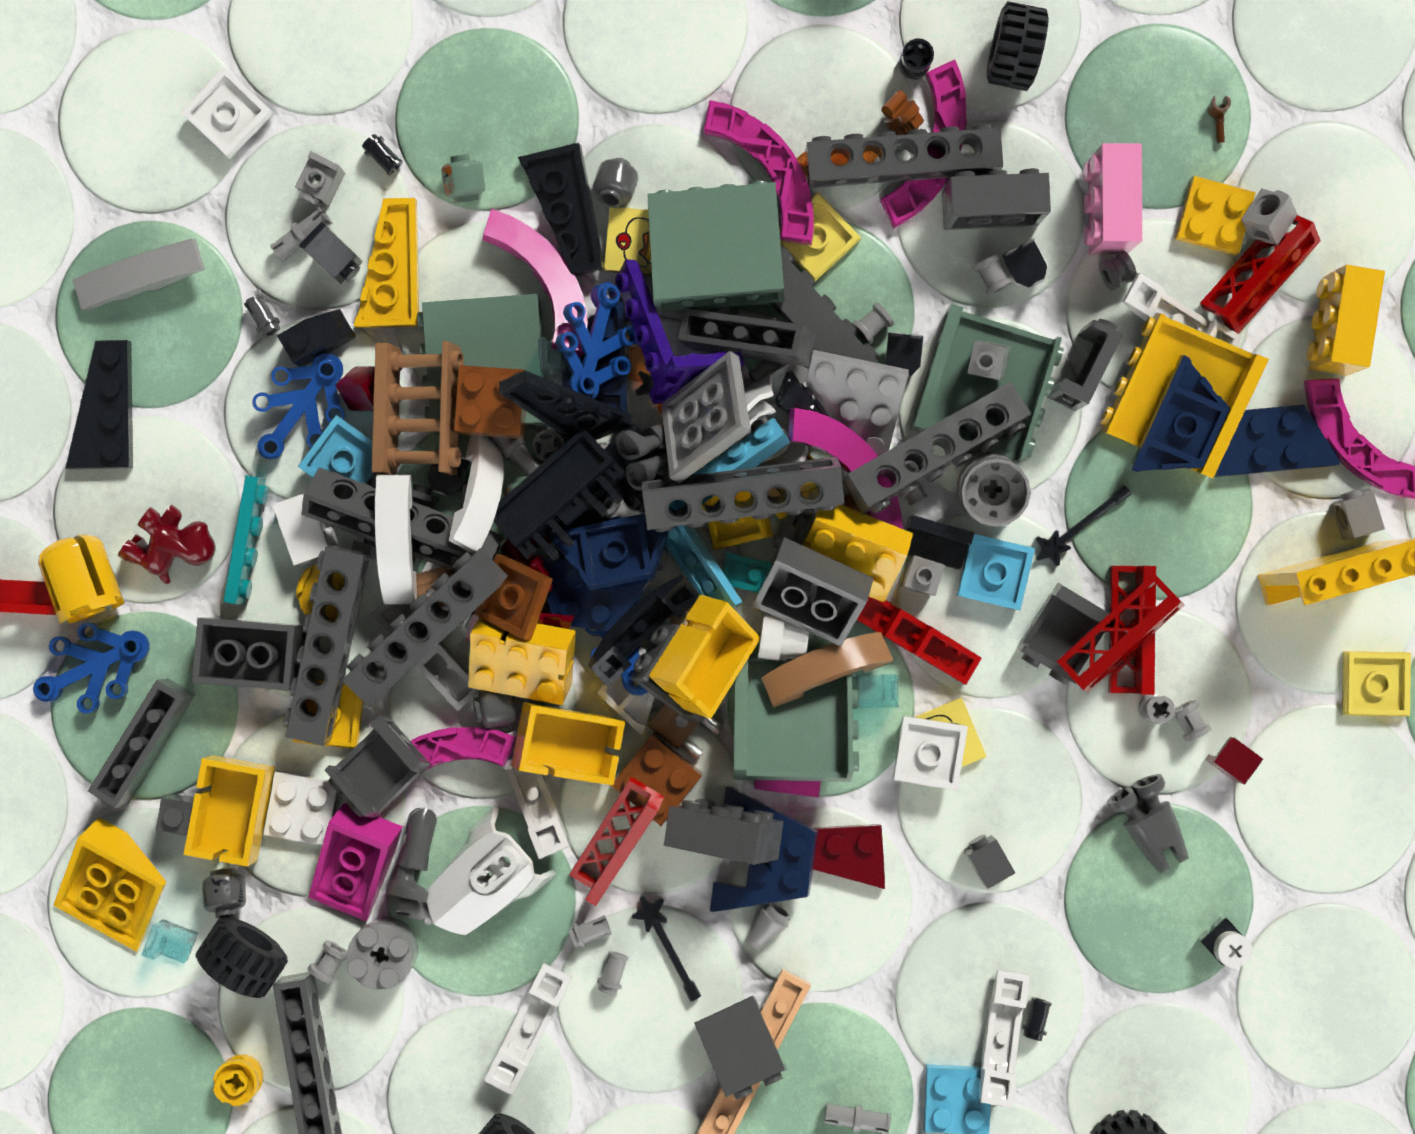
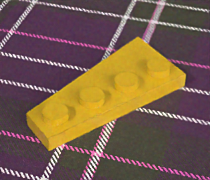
M383 198L374 236L375 243L372 256L369 258L368 273L365 286L362 288L358 316L356 315L354 327H418L416 198Z

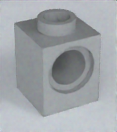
M1261 188L1241 220L1250 238L1278 245L1298 214L1291 197L1287 193L1280 190L1273 192Z
M982 340L974 341L968 374L997 380L1005 378L1011 346Z
M1360 489L1341 494V501L1331 503L1343 540L1355 539L1385 529L1374 492L1362 494Z
M915 555L910 556L900 587L925 595L936 596L945 565Z

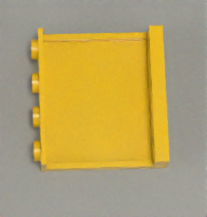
M1155 313L1153 318H1147L1142 328L1141 335L1144 336L1140 347H1134L1129 356L1127 364L1131 367L1126 378L1122 376L1115 387L1114 394L1117 397L1113 406H1107L1102 415L1100 424L1104 426L1101 431L1139 447L1180 355L1188 356L1196 370L1212 385L1214 392L1221 396L1230 407L1203 468H1189L1213 478L1269 359L1259 354L1245 351L1170 319L1165 314Z
M1415 538L1377 541L1258 574L1265 604L1273 605L1301 597L1303 605H1308L1415 575Z

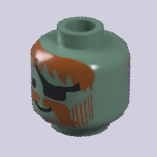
M469 154L451 156V163L445 164L441 168L445 195L453 198L454 203L479 200V194L485 191L482 164L479 161L470 160Z

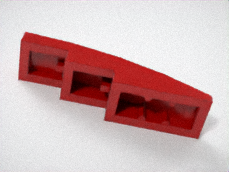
M868 597L866 605L857 618V621L875 632H881L883 637L964 685H967L982 659L979 655L932 626L925 624L886 600L881 602Z

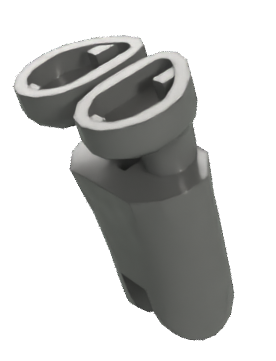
M663 423L646 428L643 436L630 430L623 431L616 436V448L624 459L635 460L646 454L649 457L648 459L633 462L626 467V478L632 488L641 491L642 482L653 481L656 474L660 476L669 474Z
M1155 774L1142 778L1132 784L1146 807L1147 815L1141 812L1137 796L1133 789L1129 787L1113 794L1107 803L1112 811L1124 812L1129 819L1123 825L1152 866L1159 873H1163L1170 869L1162 852L1163 850L1170 848L1180 863L1186 861L1189 857L1170 802H1160L1158 794L1164 789L1166 782L1161 774Z
M416 808L410 812L402 846L395 862L396 867L387 885L386 893L427 902L428 891L415 882L414 874L415 870L427 871L429 853L437 823L436 814L432 810Z

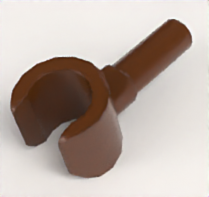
M1227 95L1222 101L1223 108L1216 105L1214 96L1207 109L1208 114L1215 118L1217 144L1225 143L1224 115L1231 105V100Z

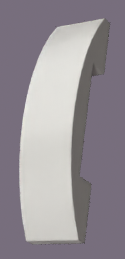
M1137 273L1122 302L1141 319L1146 321L1148 317L1153 318L1155 313H1162L1170 319L1236 347L1238 346L1242 338L1241 335L1218 321H1209L1164 293L1166 290L1164 287L1143 274Z
M470 435L465 459L472 462L463 509L454 513L449 541L474 554L482 547L496 515L502 492L504 462L501 449L492 440L485 436Z
M377 475L376 554L384 604H412L417 599L416 571H413L410 509L412 508L411 475Z
M518 729L507 734L517 737ZM513 748L503 770L507 772L519 802L539 859H543L570 847L544 775L518 771L512 767Z
M543 963L484 1079L485 1082L513 1095L572 979L571 976Z
M997 970L989 1004L980 1077L981 1103L1013 1108L1017 1075L1015 1074L1023 1008L1026 1009L1030 976Z

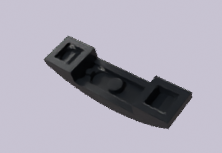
M683 575L677 576L655 588L635 603L613 625L596 648L587 666L609 687L632 665L626 658L672 614L679 619L694 605L700 594Z

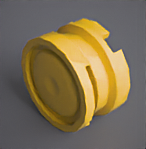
M246 1054L228 1058L214 1074L213 1091L222 1103L226 1102L231 1104V1106H240L247 1103L259 1091L264 1081V1073L260 1063L254 1057Z

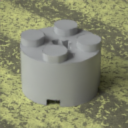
M392 917L379 918L366 924L356 933L348 946L347 964L349 974L362 985L372 989H387L398 984L412 969L418 956L417 940H415L410 927L403 921ZM381 947L385 949L384 954L387 956L386 958H382L380 952H378Z

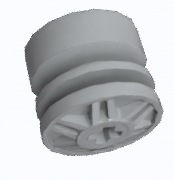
M987 453L976 456L963 467L957 482L960 501L969 515L981 524L993 527L1008 525L1020 518L1028 507L1031 495L1029 480L1023 470L1004 455ZM990 480H994L999 489H994L993 494L989 495L984 486L990 485Z

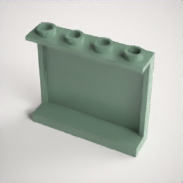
M756 181L749 185L738 186L724 184L720 187L705 189L703 187H691L683 191L659 190L656 193L647 194L653 300L657 313L684 311V309L699 310L785 302L775 182Z
M538 294L422 302V312H418L417 319L419 330L424 331L425 343L420 344V354H442V341H449L461 347L464 365L524 369L546 379L541 301ZM427 367V375L422 376V386H441L442 367ZM429 399V407H425L424 411L425 419L440 418L441 399ZM526 411L525 425H546Z
M951 303L943 320L910 430L921 433L1011 382L1031 412V415L1024 422L1026 427L1011 437L1007 433L997 438L999 443L984 453L1004 455L1013 462L1020 463L1025 460V457L1030 458L1036 442V439L1032 438L1035 426L1040 427L1044 417L1045 409L1041 408L1044 396L1049 397L1053 388L1054 378L1050 376L1053 366L1059 365L1064 348L1060 347L1062 338L1058 336L1055 339L1047 338L964 312V307ZM982 340L1011 346L1005 378L997 380L968 374L974 341ZM986 415V420L989 424L993 426L999 425L994 416ZM959 430V435L963 440L972 441L969 432Z
M751 653L734 681L733 779L851 782L853 771H859V752H853V740H858L859 723L858 720H853L852 710L858 709V690H852V679H857L858 671L804 691L803 697L773 708L761 677L793 659H787L786 661L758 658V653Z

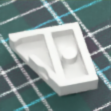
M642 646L639 648L640 655L646 653ZM621 676L609 687L604 683L596 693L641 735L645 730L655 696L649 692L642 696L630 694L625 690Z

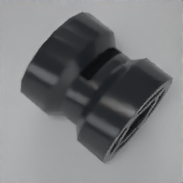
M920 38L912 39L905 45L899 59V68L905 77L917 80L926 75L934 59L932 45Z

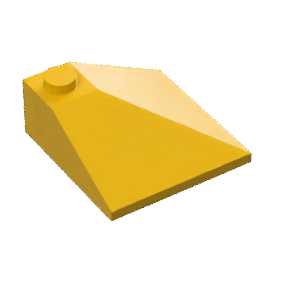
M99 817L77 838L53 906L137 952L141 947L167 881L127 832Z

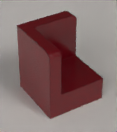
M356 366L335 384L350 411H373L375 366Z
M1229 737L1216 756L1209 754L1205 760L1233 781L1245 785L1264 759L1235 737Z

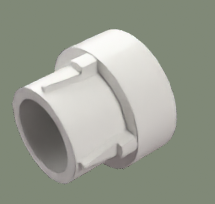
M763 611L758 658L786 661L787 659H795L806 654L809 632Z

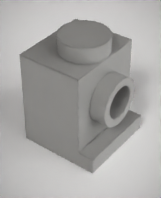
M310 151L309 159L295 188L301 193L300 198L307 203L317 207L320 202L329 207L346 173L338 164ZM316 175H320L321 181L318 184H312Z

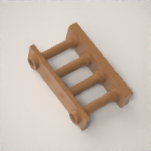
M442 341V354L402 355L401 348L390 343H375L373 473L397 475V467L400 464H439V472L457 475V467L461 464V452L458 448V433L454 431L458 369L459 365H464V356L460 346L449 341ZM442 367L441 386L401 387L400 371L403 368ZM441 399L440 418L400 419L399 403L402 400ZM401 432H440L439 451H399L398 435Z

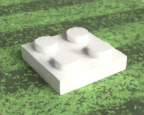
M225 66L181 111L229 159L274 114Z
M902 716L893 780L958 791L968 726Z
M276 771L263 835L322 845L328 822L335 815L339 792L329 784L328 779Z

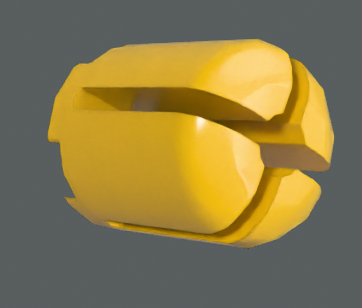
M82 534L76 535L74 539L71 537L61 539L50 544L39 555L38 565L60 624L65 621L70 624L95 617L94 614L104 611L105 606L111 605L114 610L125 603L104 544L98 537Z

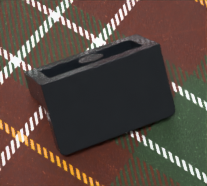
M914 515L909 516L905 530L913 533L907 556L915 555L944 564L946 567L957 570L961 569L967 546L972 544L975 532Z

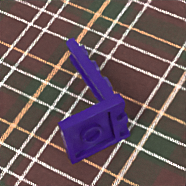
M635 260L624 261L615 277V286L619 289L624 301L625 314L634 327L636 343L640 345L645 358V367L650 372L654 382V386L649 392L652 404H662L727 352L719 351L714 354L700 355L691 353L686 356H674L638 262ZM732 352L739 356L740 366L742 367L745 362L741 352Z

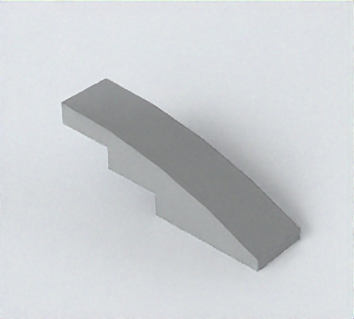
M188 239L104 266L73 279L81 310L90 311L113 300L123 301L146 290H159L203 271L205 268L196 239Z
M383 602L372 612V615L390 633L391 630L388 626L401 613L407 617L412 612V609L408 604H384ZM416 622L418 627L421 629L420 623ZM442 641L415 665L457 712L479 692L478 689L468 688L469 673ZM396 642L402 650H406L401 643Z

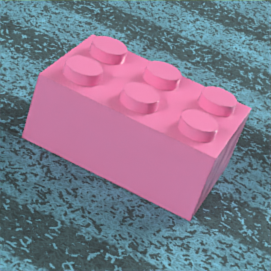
M1103 143L1092 154L1088 162L1084 164L1083 178L1085 182H1088V194H1085L1084 213L1089 215V226H1085L1084 244L1089 245V254H1118L1122 251L1129 253L1142 242V143Z

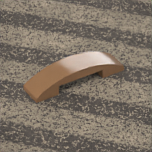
M881 632L845 639L842 646L832 643L806 653L761 677L774 708L803 697L804 691L859 670L866 673L892 663L893 658Z

